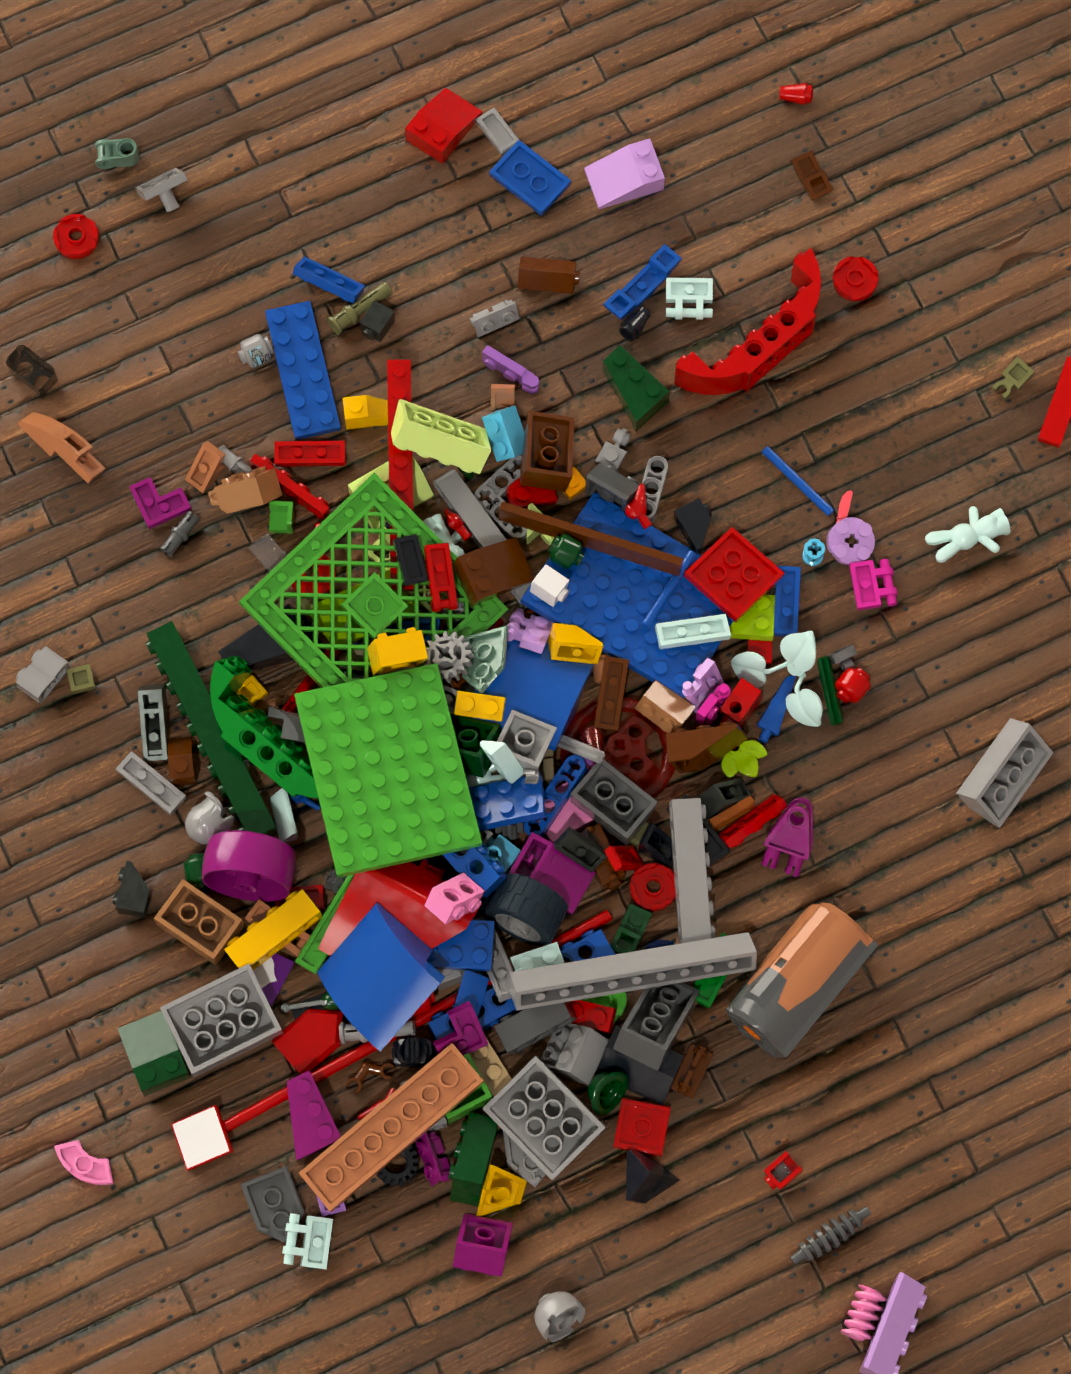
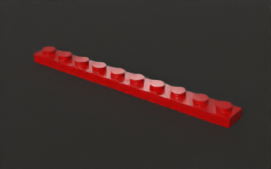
M387 360L389 488L413 511L412 451L398 449L393 445L391 437L399 400L411 402V360ZM390 535V546H394L393 540L396 539V535ZM390 551V562H397L395 551ZM390 568V579H397V568ZM391 584L393 591H397V584ZM402 585V591H413V585L406 587Z

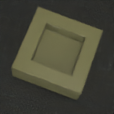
M90 664L66 670L72 694L96 689Z

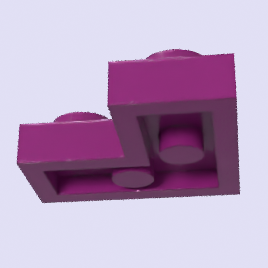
M151 477L129 486L148 529L181 516L187 511H192L182 487L160 497Z
M470 1001L447 1011L455 1032L433 1042L438 1054L453 1043L463 1056L488 1045Z

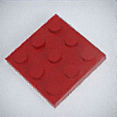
M731 527L684 572L683 576L734 622H737L783 578L785 573Z

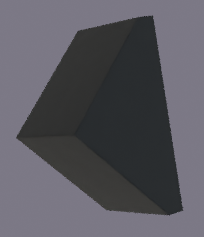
M649 823L639 843L638 853L672 868L671 837L653 823Z

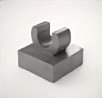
M846 645L827 655L830 658L831 664L839 663L843 672L848 668H855L850 658L857 654L854 645Z

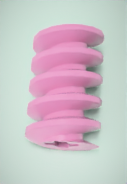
M859 1284V1288L863 1291H856L855 1297L860 1301H852L851 1305L856 1310H849L847 1313L853 1320H845L844 1325L849 1329H842L840 1332L849 1338L863 1342L864 1339L872 1340L873 1337L867 1333L868 1330H876V1327L871 1324V1320H880L874 1313L875 1311H883L878 1302H886L887 1299L880 1292Z

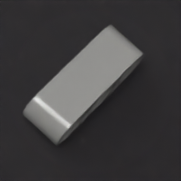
M654 456L649 459L642 480L645 490L648 488L657 490L655 494L645 493L647 510L651 512L647 517L652 524L656 519L668 472L667 460L661 456ZM653 467H660L663 471L655 473L651 469Z

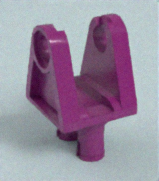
M798 797L792 800L772 826L764 842L767 850L761 863L763 866L767 867L770 858H772L769 868L776 869L782 851L790 854L785 873L790 875L793 866H795L792 876H800L804 859L808 860L813 848V806L808 799ZM798 804H804V805L806 806L807 810H806L805 808L801 807V806H796V805H798ZM794 812H800L804 816H798Z

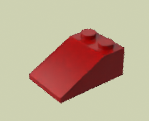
M444 88L421 108L405 127L406 141L443 164L475 124V119L483 114V111L449 89Z

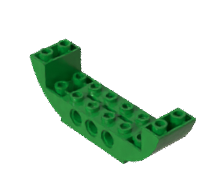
M231 656L215 661L211 675L210 694L215 718L223 732L221 737L292 797L302 795L309 798H318L308 752L303 749L304 745L301 742L281 738L283 727L273 724L267 719V714L264 711L255 709L249 704L250 701L246 696L237 694L252 672L247 666V662L239 656Z

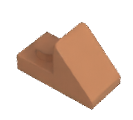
M491 384V413L515 406V385Z
M209 441L203 443L185 480L202 493H205L225 470V466L221 463L226 454Z

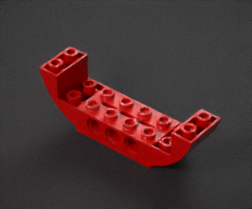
M811 248L805 253L803 251L800 252L793 260L791 282L799 289L796 297L791 301H785L775 316L772 314L768 316L758 331L756 329L751 331L746 337V341L741 346L739 344L734 346L729 352V356L724 361L722 359L717 361L712 370L693 351L688 356L683 355L675 364L674 384L676 386L704 395L729 394L742 389L747 392L813 333L821 289V274L818 261Z

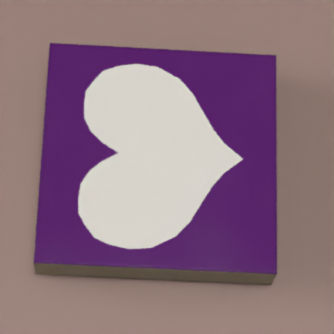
M278 954L273 955L253 971L271 1007L274 1006L295 965V962Z

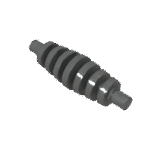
M864 1206L858 1211L853 1209L847 1211L848 1218L844 1214L839 1215L838 1218L841 1223L835 1218L829 1220L832 1229L827 1223L820 1225L824 1234L819 1229L813 1231L815 1240L809 1235L805 1238L808 1245H805L803 1242L798 1244V1251L789 1257L792 1263L796 1265L802 1260L810 1262L814 1260L813 1253L817 1257L822 1256L823 1253L820 1248L826 1253L832 1251L829 1242L834 1248H838L840 1242L837 1237L842 1242H845L848 1239L845 1231L852 1236L855 1233L854 1225L860 1229L863 1226V1219L871 1215L868 1207Z

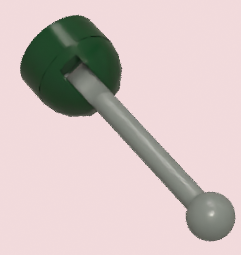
M328 992L323 994L321 1000L292 1005L284 1003L280 1007L283 1013H288L292 1009L323 1005L327 1010H337L339 1008Z

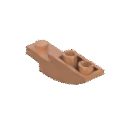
M32 412L18 422V425L50 457L57 453L88 484L100 476L106 469L89 453L93 446L63 423Z

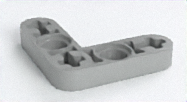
M521 455L508 460L474 494L495 525L510 539L516 537L518 542L527 537V529L522 527L521 534L519 532L514 534L513 526L496 518L495 511L500 508L502 502H505L502 498L506 495L505 490L520 477V469L513 473V478L515 479H512L510 474L515 469V463L517 465L521 464ZM504 477L509 483L506 487L500 488L495 484L496 479ZM481 494L484 496L489 494V501L493 504L491 510H488L490 509V504L486 500L480 501Z

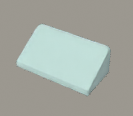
M494 741L480 742L481 748L496 770L509 783L513 784L524 774V769L507 744Z
M281 788L271 796L270 803L279 840L288 842L297 840L298 834L288 793Z

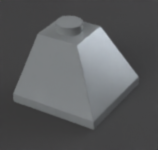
M512 710L497 742L507 744L523 769H538L557 727Z

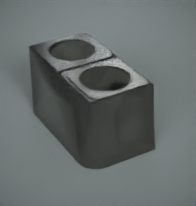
M25 345L16 347L6 359L9 372L41 397H44L58 381L54 368ZM21 362H29L33 366V372L27 377H22L17 373V366ZM45 375L49 377V380L40 390L35 387L34 381L38 376Z

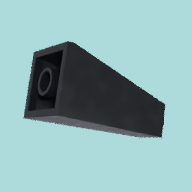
M290 604L284 606V609H296ZM286 614L296 625V615ZM301 615V626L312 627L306 616ZM259 624L218 651L222 659L231 656L243 658L252 671L294 661ZM303 632L313 642V632ZM318 637V644H322Z

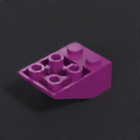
M533 832L530 834L509 873L530 877L556 891L567 903V912L572 915L596 872L593 871L591 873L554 849V843Z

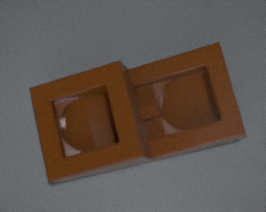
M812 150L790 161L811 200L833 191L824 170L821 171Z

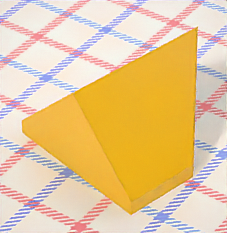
M489 1165L476 1216H484L516 1204L520 1205L527 1181L494 1165Z

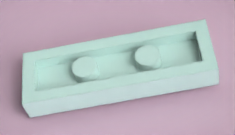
M726 614L658 623L655 626L660 649L729 640L731 637Z

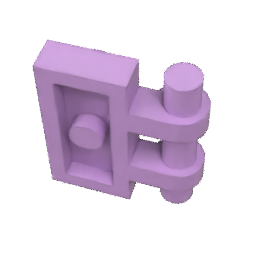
M516 609L510 616V623L507 624V640L512 641L515 639L521 641L519 647L542 654L553 622L542 616L531 615L530 619L524 617L522 609Z
M709 658L696 668L693 674L695 679L693 683L690 681L683 683V695L688 699L689 703L695 706L693 710L695 713H697L709 695L713 694L719 685L724 684L715 661Z

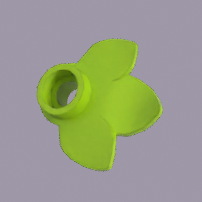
M749 740L740 744L738 751H730L724 756L721 767L729 779L736 775L738 771L745 776L755 778L758 774L757 759L767 756V751L759 742Z

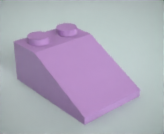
M650 138L629 144L584 168L598 209L664 190L665 177Z

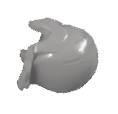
M209 791L205 792L207 798L194 806L187 814L185 820L187 834L192 840L200 844H207L209 838L217 833L229 831L235 819L231 815L223 818L227 810L223 808L221 802L214 794Z

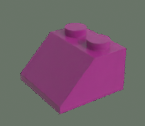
M464 1213L456 1242L453 1267L502 1277L513 1223Z

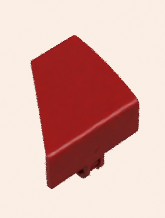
M426 859L421 862L419 867L411 862L357 873L354 875L318 949L331 956L376 903H379L431 949L466 930L480 907L473 913L469 912L463 915L459 920H453L444 924L424 905L432 888L445 882L442 878L446 870L432 866Z

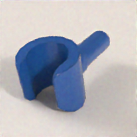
M288 794L290 800L295 804L302 802L317 811L321 808L320 805L311 801L306 796L298 795L297 797H292Z

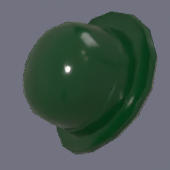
M620 1071L604 1072L597 1074L591 1079L588 1085V1097L591 1100L592 1109L596 1115L603 1116L609 1114L625 1096L629 1083L625 1073Z

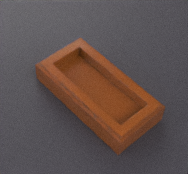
M750 795L709 819V824L717 832L754 809L755 801Z

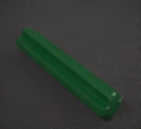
M828 656L820 657L817 659V665L830 724L832 726L840 725L843 723V716L839 698L836 695L837 690L831 661Z

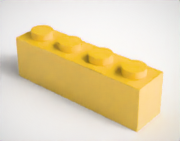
M303 889L299 892L294 891L291 893L283 905L270 909L266 914V918L260 922L252 923L244 935L241 937L236 936L227 943L228 947L224 950L238 968L250 964L254 971L323 917Z

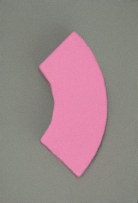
M79 1140L55 1145L59 1160L67 1171L77 1179L93 1185L114 1184L109 1159H97L89 1156L83 1150Z

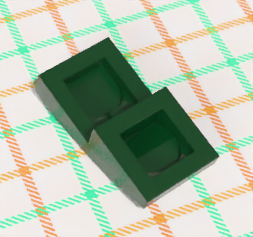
M630 903L611 943L612 950L621 954L636 951L653 913Z

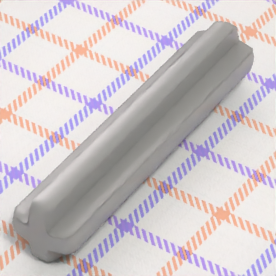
M563 735L557 746L596 763L603 762V757H605L604 751Z

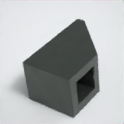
M126 860L125 868L121 867L118 881L121 882L119 891L116 890L114 893L113 905H116L115 908L118 913L147 918L152 894L133 863Z

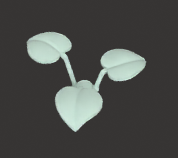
M813 631L792 633L784 637L781 641L780 649L782 656L787 661L773 668L765 669V659L755 652H742L732 658L731 666L738 679L744 678L756 688L766 683L765 674H770L784 667H787L791 675L799 676L794 688L795 693H791L786 697L787 710L796 721L804 725L813 727L821 725L823 706L819 696L810 689H802L800 691V685L806 677L805 672L814 666L816 660V643Z

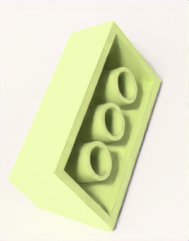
M402 399L399 400L391 430L393 445L400 450L406 451L408 449L414 451L424 458L431 457L437 459L444 465L460 467L461 470L467 473H481L491 452L485 428Z

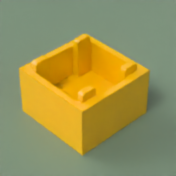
M415 627L408 628L406 633L387 636L386 633L378 634L377 639H374L367 647L373 676L396 672L398 669L406 666L420 667L428 659L422 630L416 631Z

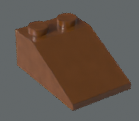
M528 411L520 465V485L566 492L572 479L574 417Z
M516 537L476 549L459 556L452 563L471 607L532 583L535 579Z

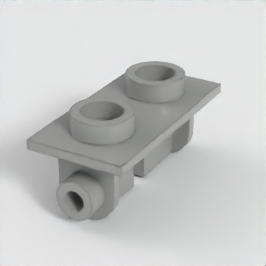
M506 299L492 306V312L485 309L479 313H474L473 317L469 318L471 325L475 327L477 337L519 320L516 303Z

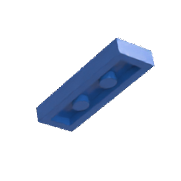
M305 256L294 266L292 273L303 281L310 282L322 290L333 293L351 303H354L363 294L365 285Z
M777 565L785 574L775 585L773 636L786 637L789 634L797 633L801 567Z

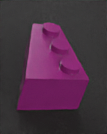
M310 1071L286 1082L296 1160L337 1141L341 1137Z

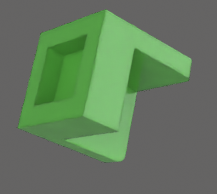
M270 501L269 533L293 534L295 515L293 502Z

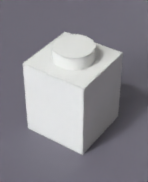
M545 565L532 581L530 592L554 607L558 601L563 602L569 593L567 589L569 579L548 565Z

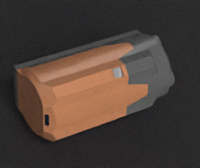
M830 903L812 904L804 910L737 991L736 997L725 1011L737 1029L748 1039L760 1046L772 1058H786L872 954L878 944L851 917Z

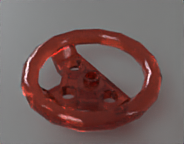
M623 698L621 712L633 713L635 715L617 734L609 738L607 744L601 750L605 753L603 760L624 776L629 775L639 784L644 792L655 798L664 791L675 773V768L668 762L666 734L668 733L635 709L640 700ZM597 701L592 702L575 714L564 733L565 736L577 740L585 725L595 718ZM637 727L642 731V734L638 738H633L628 734L629 729ZM655 731L659 735L663 749L661 768L659 770L654 762L645 756L644 741ZM561 748V763L563 764L574 753ZM634 760H640L644 767L640 771H635L630 767V763ZM572 763L570 766L573 769L572 772L575 769L578 770L577 764ZM567 773L564 774V775L567 776L571 781L574 780V778L571 776V774H570V775H568Z

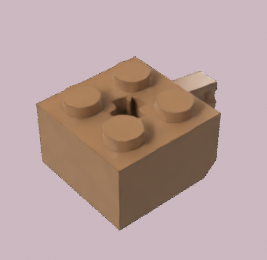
M264 466L251 470L252 472H240L222 479V484L208 492L211 505H219L220 509L228 514L264 505L283 496L275 468L266 470Z

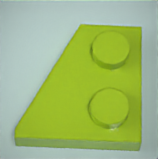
M764 595L737 622H733L729 627L730 638L773 641L775 595Z

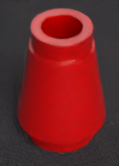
M800 83L780 86L779 98L780 100L802 105L812 103L813 85Z

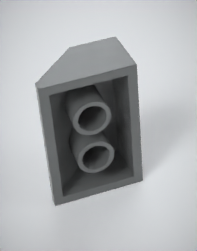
M605 760L601 763H596L570 794L571 803L626 846L642 829L658 804L655 799Z

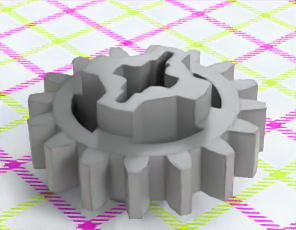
M444 631L443 637L440 638L436 634L434 642L427 641L429 644V648H426L428 659L423 663V666L437 663L441 681L445 678L449 684L453 677L459 681L460 673L468 674L465 668L466 666L472 667L473 664L469 659L473 658L474 654L471 651L472 646L463 635L459 637L456 632H453L449 636L447 631Z

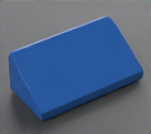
M465 969L454 1008L470 1001L478 1018L489 978Z

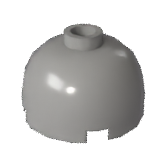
M548 1293L540 1298L535 1310L534 1319L535 1325L544 1339L555 1342L573 1332L574 1329L571 1326L576 1321L579 1324L582 1322L585 1316V1307L570 1293Z

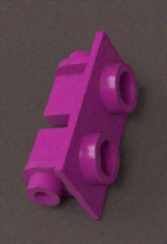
M436 1132L424 1133L416 1140V1150L418 1155L422 1157L424 1174L432 1187L440 1181L446 1182L451 1180L448 1179L450 1166L447 1157L441 1159L437 1157V1155L445 1153L440 1136H437Z

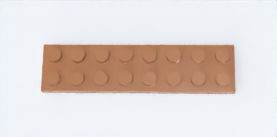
M451 1043L301 1170L299 1174L327 1209L332 1212L485 1081L455 1045Z

